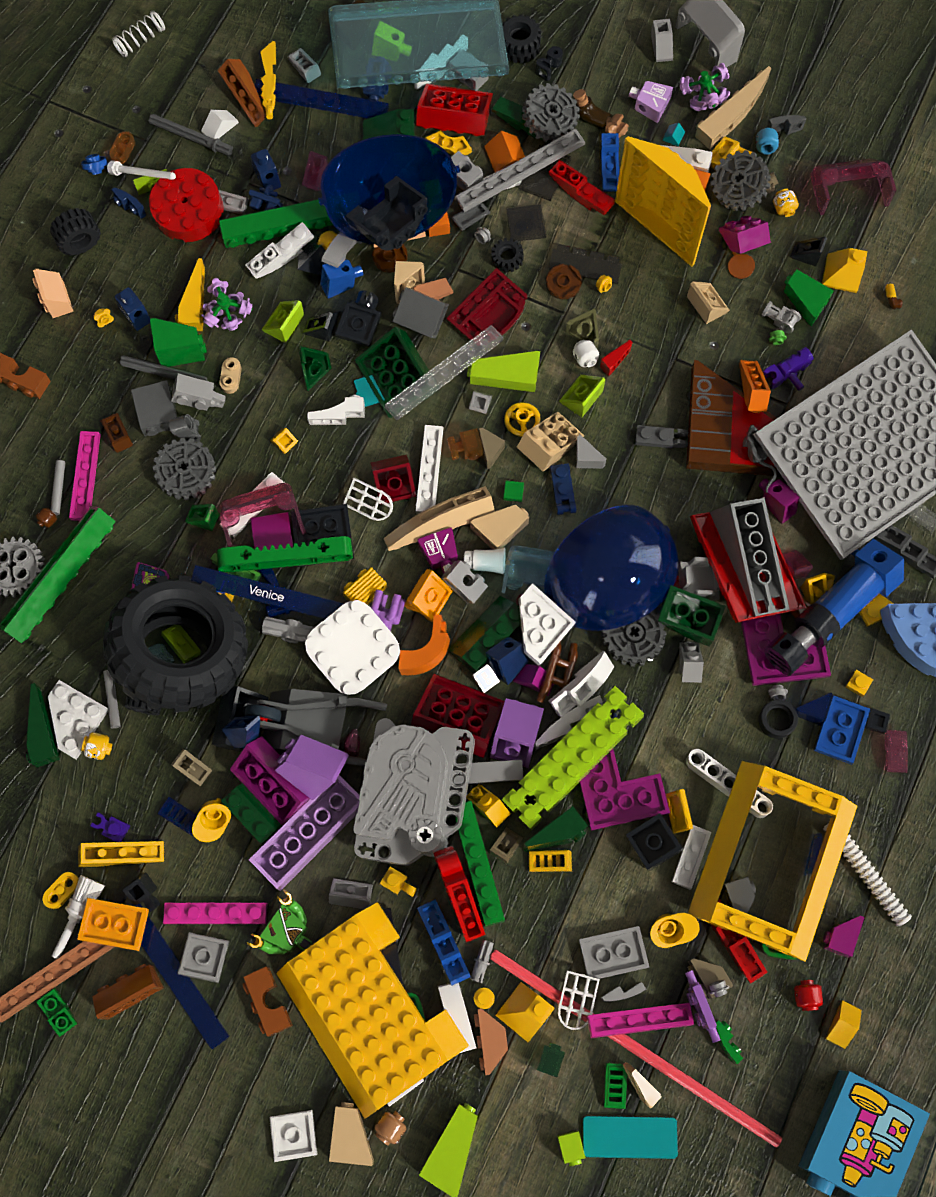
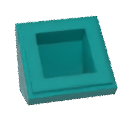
M679 122L669 125L663 141L679 146L685 134Z

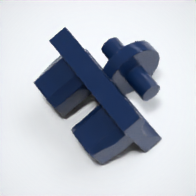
M268 184L266 188L261 187L260 192L251 189L249 191V196L251 197L249 206L254 210L259 211L262 203L267 204L264 211L283 207V204L280 203L279 199L274 198L277 197L278 192L273 191V185Z

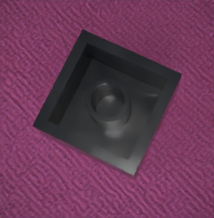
M661 813L626 834L648 871L653 870L684 850Z

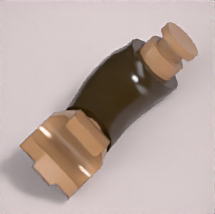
M583 89L574 92L573 97L577 101L576 106L580 109L577 113L580 115V118L593 125L605 128L606 133H619V138L626 134L629 125L621 121L624 118L623 114L612 115L600 109L586 95Z

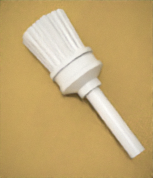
M80 875L73 898L69 899V903L65 907L69 914V921L55 947L52 957L60 958L76 923H80L83 918L87 898L97 900L105 885Z

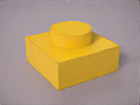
M855 670L845 687L863 697L873 679Z

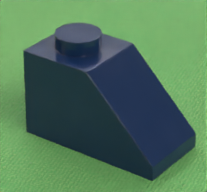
M235 717L222 729L234 748L244 749L247 744L259 736L260 717Z

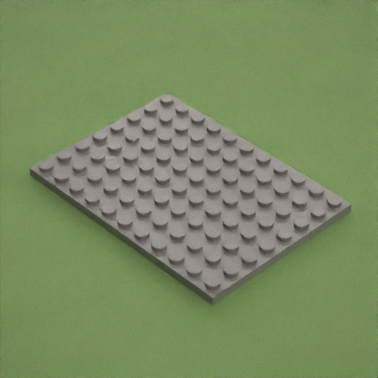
M912 330L753 434L788 486L799 496L800 503L840 560L936 494V363Z

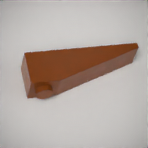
M227 59L218 69V72L254 126L258 127L266 118V111L253 80L240 59Z

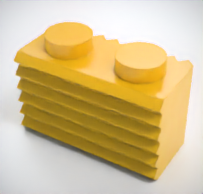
M370 567L368 570H362L355 582L351 581L346 584L343 596L348 602L359 600L369 605L373 601L375 591H384L387 588V583Z

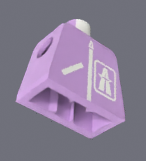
M647 81L642 89L632 87L629 97L636 99L635 110L658 123L671 99L673 87Z

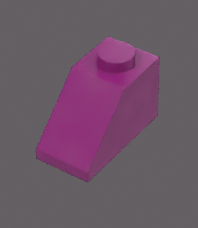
M855 917L826 931L823 937V943H825L823 949L846 958L852 957L864 917Z

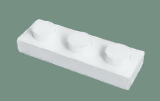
M693 825V829L689 831L684 850L681 853L671 881L672 883L689 890L692 889L711 835L710 831Z

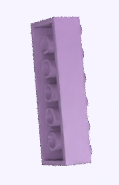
M338 775L334 784L314 800L310 799L249 861L276 889L281 891L356 816L360 795Z

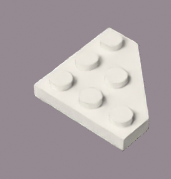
M532 583L519 598L524 653L539 666L576 622Z
M58 680L48 695L57 746L60 751L77 760L82 752L81 749L85 735L89 736L90 733L96 731L107 714L108 708Z

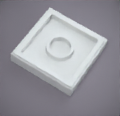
M313 1110L270 1117L274 1162L318 1155Z

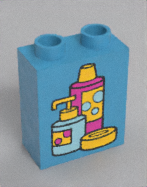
M839 1070L798 1165L810 1172L806 1184L830 1197L835 1186L849 1193L850 1197H897L930 1113L850 1071Z

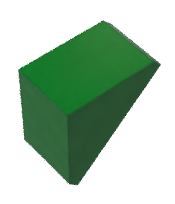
M213 504L192 505L185 522L213 531L219 513Z

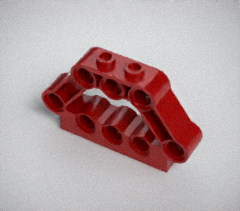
M449 846L434 852L438 869L465 941L468 942L486 935L456 850H454L453 846Z

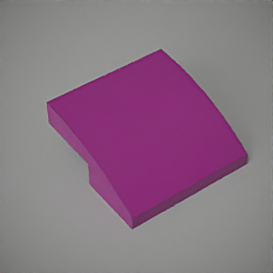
M288 512L251 518L255 548L258 547L262 551L263 546H266L270 550L271 545H274L275 549H278L280 544L283 549L286 548L287 544L293 548Z

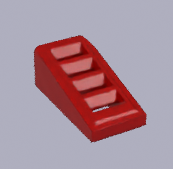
M628 340L601 359L600 368L608 377L631 351L633 343L631 340Z

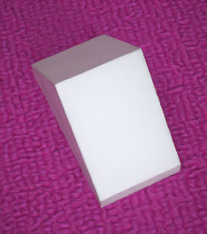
M211 110L201 132L206 136L217 139L239 122L227 110Z

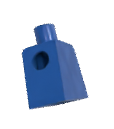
M345 260L338 268L329 264L322 265L320 285L327 298L352 289L355 284V278L363 276V270L360 265L352 267L349 260Z

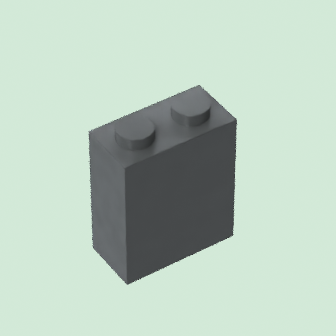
M406 287L399 296V300H401L399 306L393 312V322L430 338H436L449 304Z
M167 380L132 389L131 392L140 428L144 436H154L162 431H171L169 421L177 418L178 415L175 403L171 402L172 392Z

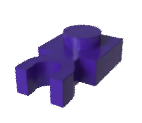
M97 813L96 816L101 818V823L99 825L92 823L90 826L97 830L103 829L101 835L115 842H122L130 825L112 816L108 821L104 815Z

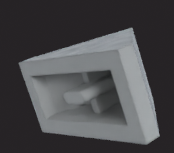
M581 435L577 436L576 468H604L606 458Z

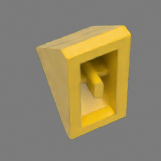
M841 1000L825 1039L846 1049L859 1030L862 1010Z

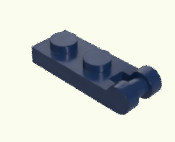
M569 464L551 465L550 471L557 515H562L563 512L576 513ZM568 501L569 503L567 505H562V502Z

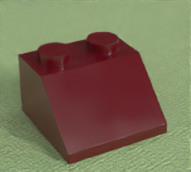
M407 454L370 463L376 488L388 494L392 502L416 497ZM382 495L380 500L390 503L387 497Z

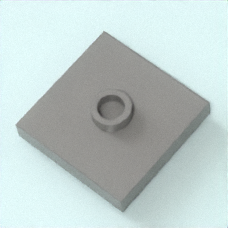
M189 932L178 975L219 983L229 941Z

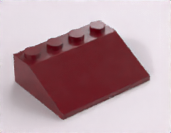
M433 674L413 714L411 726L424 728L431 734L441 727L468 730L475 739L473 754L484 757L500 719L505 701ZM465 736V738L463 740L461 739V741L463 743V750L467 751L465 749V743L467 741L470 742V740L467 736Z

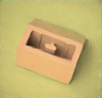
M39 269L33 270L35 278L32 279L36 289L39 291L37 295L46 313L50 312L51 316L56 318L74 312L60 274Z

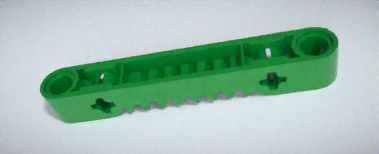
M346 536L321 538L315 544L311 541L309 546H306L305 542H302L301 547L295 543L293 548L287 544L285 549L280 544L278 549L271 545L270 550L263 546L262 551L258 547L254 550L250 546L225 547L217 550L218 570L224 573L342 562L353 558L351 538Z

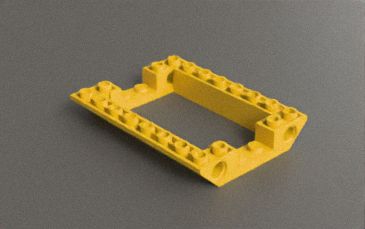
M741 761L688 914L722 929L731 930L756 940L769 948L806 962L857 805L841 795L767 766ZM757 787L768 794H779L812 807L814 812L833 816L830 818L793 931L717 902Z

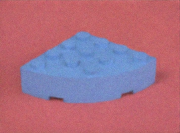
M936 603L887 604L880 610L886 633L890 635L895 643L893 645L896 650L920 672L936 677Z

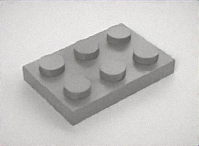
M639 926L579 939L587 976L601 979L649 968Z

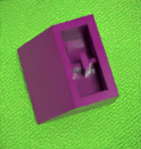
M743 216L738 221H729L724 226L719 227V232L729 249L739 254L771 243L768 222L760 220V218Z

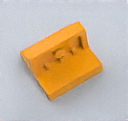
M427 569L421 575L404 606L408 610L421 613L428 621L433 622L434 615H439L453 590L433 570Z

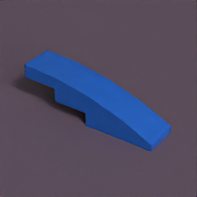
M436 899L418 907V912L451 986L470 978V973Z

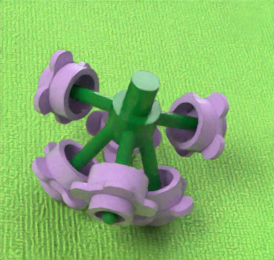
M724 63L713 67L712 76L708 75L707 71H702L698 81L695 82L692 77H681L680 89L683 95L691 94L694 90L696 92L700 91L699 95L690 99L691 108L701 111L706 110L708 106L712 109L727 100L730 91H726V88L722 86L716 88L713 81L714 79L721 83L724 79H729V73Z
M214 278L212 284L207 287V291L213 293L217 297V301L212 300L209 304L205 303L202 306L203 310L206 311L205 315H201L204 317L203 322L211 328L213 326L219 327L217 323L220 319L217 316H222L223 310H225L227 316L223 318L224 324L221 325V328H227L230 331L237 329L238 324L242 323V319H237L236 315L230 314L229 309L232 312L239 309L238 313L244 315L243 318H246V314L250 315L253 310L252 304L249 301L250 298L247 301L243 300L244 294L242 292L229 294L228 296L225 295L228 282Z

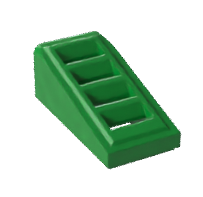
M605 1063L604 1108L626 1109L627 1073L623 1067L624 1064ZM610 1070L621 1071V1075H610ZM610 1079L621 1080V1084H610ZM620 1088L621 1093L609 1092V1089ZM609 1097H621V1102L609 1101Z

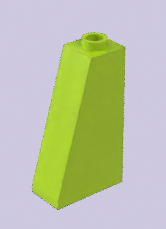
M540 351L473 359L472 366H468L467 377H470V384L535 392Z
M467 1103L464 1106L458 1105L419 1173V1176L451 1197H458L478 1117L475 1114L476 1109Z

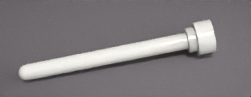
M112 160L107 165L108 173L116 176L128 173L170 180L176 178L173 172L123 166L119 161Z

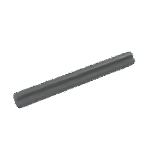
M123 355L120 359V363L124 367L175 380L179 373L207 381L205 376Z

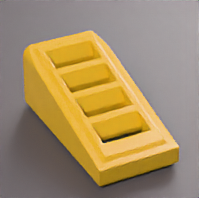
M570 850L529 851V872L572 871V855ZM544 855H548V867H545ZM553 855H556V867H553ZM561 855H564L565 867H561ZM536 856H540V867H536Z

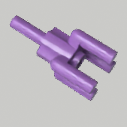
M376 590L371 609L391 631L392 624L398 625L400 623L406 600L402 599L401 595L394 594L390 609H386L385 605L388 595L383 594L381 590Z

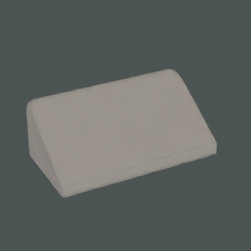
M333 878L329 893V903L366 909L370 906L373 885Z

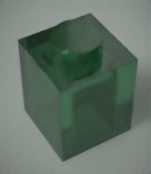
M549 1043V1046L544 1045L536 1070L558 1077L565 1052L561 1051L562 1047L553 1043Z

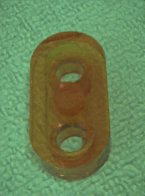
M125 131L118 134L109 152L111 160L119 161L121 164L127 161L135 146V139L130 132Z

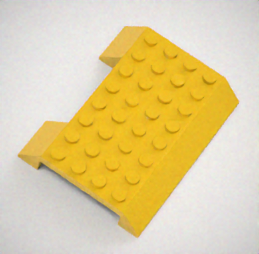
M378 902L355 914L287 962L276 973L365 1119L469 1047L468 1042L446 1009L429 1021H424L380 950L392 944L400 936Z

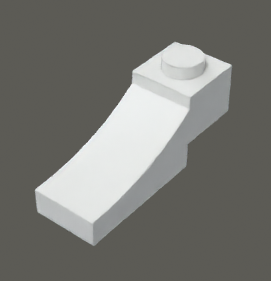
M358 395L345 397V401L335 407L308 412L309 424L346 425V418H365L364 398Z

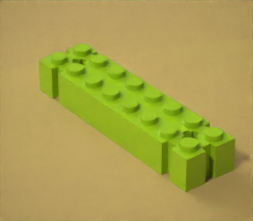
M616 686L604 696L605 703L602 706L597 703L519 782L522 787L517 792L512 789L502 799L514 813L517 810L522 813L519 818L531 830L543 819L540 814L544 810L549 813L627 735L625 728L628 725L633 728L644 717V713L633 702L630 705L626 703L627 696ZM612 712H619L620 718L618 719L615 717L614 719H612ZM527 797H536L534 805H526V802H528L526 800Z

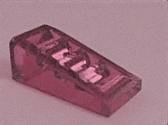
M352 729L344 739L343 752L349 756L358 757L361 738L357 729Z

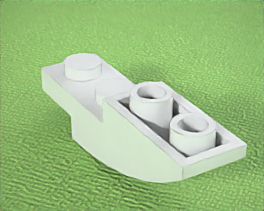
M302 222L278 243L274 244L272 242L245 265L256 279L265 276L303 252L301 248L310 242L314 236Z
M602 651L574 674L576 678L548 700L558 716H564L576 705L580 707L608 678L614 665L605 651Z

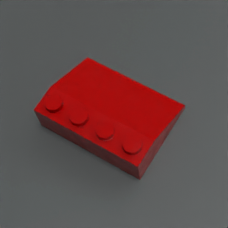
M426 84L417 106L416 126H421L425 129L436 128L441 131H455L459 134L470 133L474 136L484 135L493 93Z

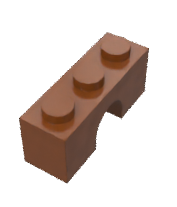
M0 353V384L3 382L14 391H17V389L22 391L27 397L40 399L51 382L46 373L30 366L24 374L16 375L19 369L16 361Z
M266 966L243 977L245 980L242 983L247 995H251L253 1002L250 1005L254 1014L259 1015L261 1021L258 1022L262 1034L266 1033L267 1037H270L292 1027L293 1025L285 1006L270 1009L265 1003L267 992L277 987L270 968Z

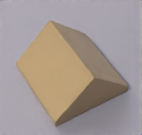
M396 261L394 288L396 302L399 304L401 301L399 296L402 290H405L406 287L413 289V287L425 283L424 264L422 262Z
M692 282L690 284L687 298L706 324L730 311L711 283Z

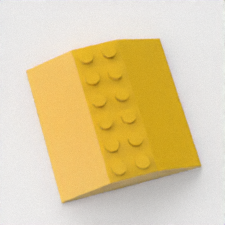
M629 136L626 137L615 202L692 267L695 264L711 207L696 170L668 147Z

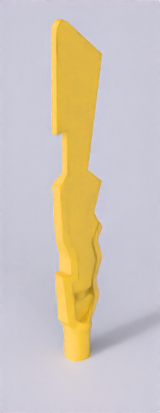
M272 41L260 51L266 74L261 78L263 83L261 97L267 119L273 118L276 99L274 95L276 74H273V65H276L275 41Z

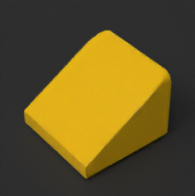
M282 428L270 440L284 454L298 442L287 428Z

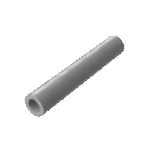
M56 460L50 508L55 515H60L65 461Z
M105 670L103 674L111 728H119L121 724L115 681L109 671Z

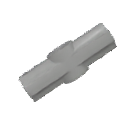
M266 617L262 625V634L280 637L282 640L290 643H305L307 636L315 627L303 625V623L292 619L284 621Z

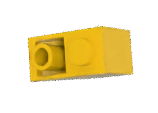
M480 783L466 796V799L472 801L473 806L496 828L511 814L502 801Z

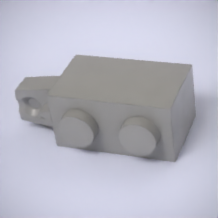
M178 373L173 384L171 402L207 411L209 407L222 408L225 403V395L213 391L214 383Z

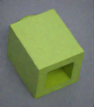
M576 1130L557 1135L564 1164L569 1163V1166L581 1164V1159H585L579 1131Z

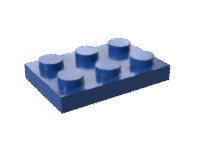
M832 695L814 751L852 765L870 708Z

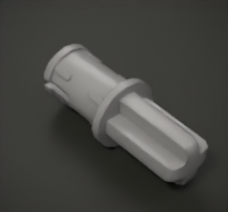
M482 941L477 959H474L475 965L470 977L471 980L483 982L487 966L490 965L488 961L494 945L492 942Z

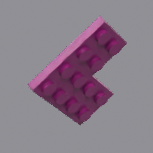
M780 614L741 622L752 686L831 676L825 646L819 648L811 645L806 650L809 656L808 660L790 676L784 675L769 662L764 653V648L780 633L784 632Z
M613 749L580 781L591 831L655 817L659 813L662 815L670 813L661 774L621 782Z

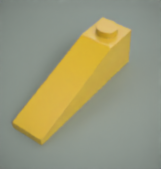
M202 258L197 260L179 304L178 314L175 315L176 323L196 327L197 331H203V317L201 315L204 313L202 306L204 305L205 266Z
M164 841L81 843L78 847V867L164 862Z

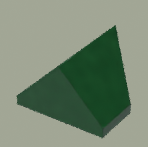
M300 346L298 350L307 391H309L332 368L327 352Z

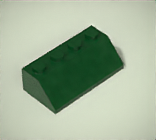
M499 596L449 647L448 651L473 674L489 663L486 655L488 650L507 637L513 638L521 630L519 606Z

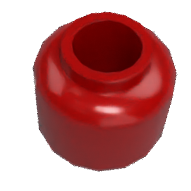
M801 980V985L795 986L794 992L797 1007L802 1008V1011L819 1010L818 1007L823 1004L821 986L814 984L813 980Z

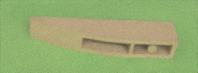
M768 66L764 71H759L752 81L749 80L740 91L737 90L733 94L732 98L725 100L719 109L713 110L706 120H701L698 123L695 137L709 150L721 141L724 136L728 135L752 109L766 85L771 67Z
M486 486L443 501L400 525L384 537L385 544L389 551L396 550L408 544L416 543L419 538L450 527L453 530L459 526L470 524L473 519L495 512L492 497Z

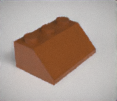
M140 965L134 969L135 973L128 976L125 974L117 978V983L110 987L105 985L98 989V994L92 996L97 1019L108 1020L162 990L164 987L154 966Z

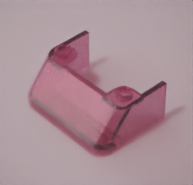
M863 159L814 167L811 173V180L820 215H824L830 201L827 186L849 180L877 177L885 207L889 206L897 191L889 164L876 159Z
M279 483L222 501L219 506V513L228 546L234 547L229 528L238 524L240 516L276 505L282 510L294 508L301 532L305 534V528L292 487L288 483Z

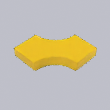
M440 130L425 137V142L433 154L445 152L454 155L458 151L463 155L472 153V148L464 136L449 137Z

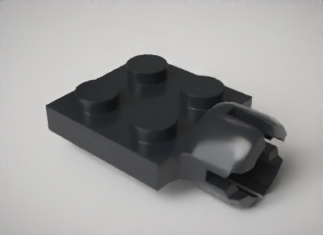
M362 290L358 293L354 303H346L335 335L337 338L370 347L381 318V312L376 310L378 297L372 292L367 297V291Z

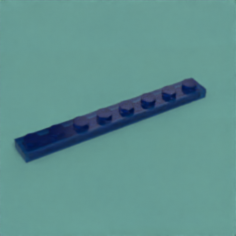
M256 79L255 87L259 97L262 99L261 88L263 83L261 79ZM277 82L274 91L275 101L363 118H372L387 113L389 109V103Z

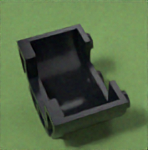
M396 176L384 185L385 199L365 215L363 209L359 206L345 215L346 221L351 227L382 250L398 249L408 239L413 238L416 229L428 210L427 197Z

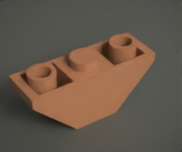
M478 1009V1014H474L475 1027H480L481 1036H477L478 1049L483 1051V1057L479 1058L480 1070L485 1071V1075H490L508 1051L506 1029L483 1009Z

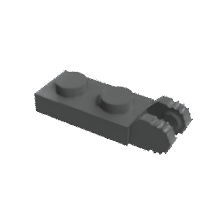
M637 425L635 445L686 448L688 446L687 441L673 439L674 437H687L689 432L684 429L674 430V428Z

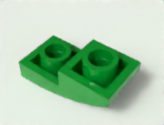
M56 988L36 1001L59 1037L77 1024L72 1012Z
M715 1020L717 1024L716 1029L721 1039L718 1041L733 1064H738L743 1057L740 1055L741 1050L733 1042L731 1044L728 1043L733 1037L730 1032L732 1030L725 1021Z

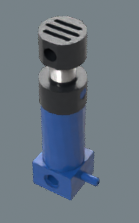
M874 538L861 550L856 549L851 554L855 556V566L817 601L795 618L797 630L792 635L786 632L780 633L764 648V653L769 662L784 675H792L808 660L809 656L806 650L811 645L819 648L824 647L879 593L887 597L904 581V558Z

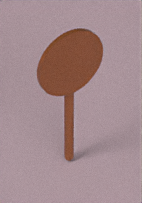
M732 251L734 256L728 263L729 273L738 279L749 277L755 269L753 258L747 254H737Z

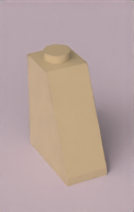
M513 505L473 519L470 522V529L491 549H500L505 547L529 524V514L524 508Z
M341 1102V1106L335 1107L329 1162L372 1166L374 1158L358 1108H354V1103Z

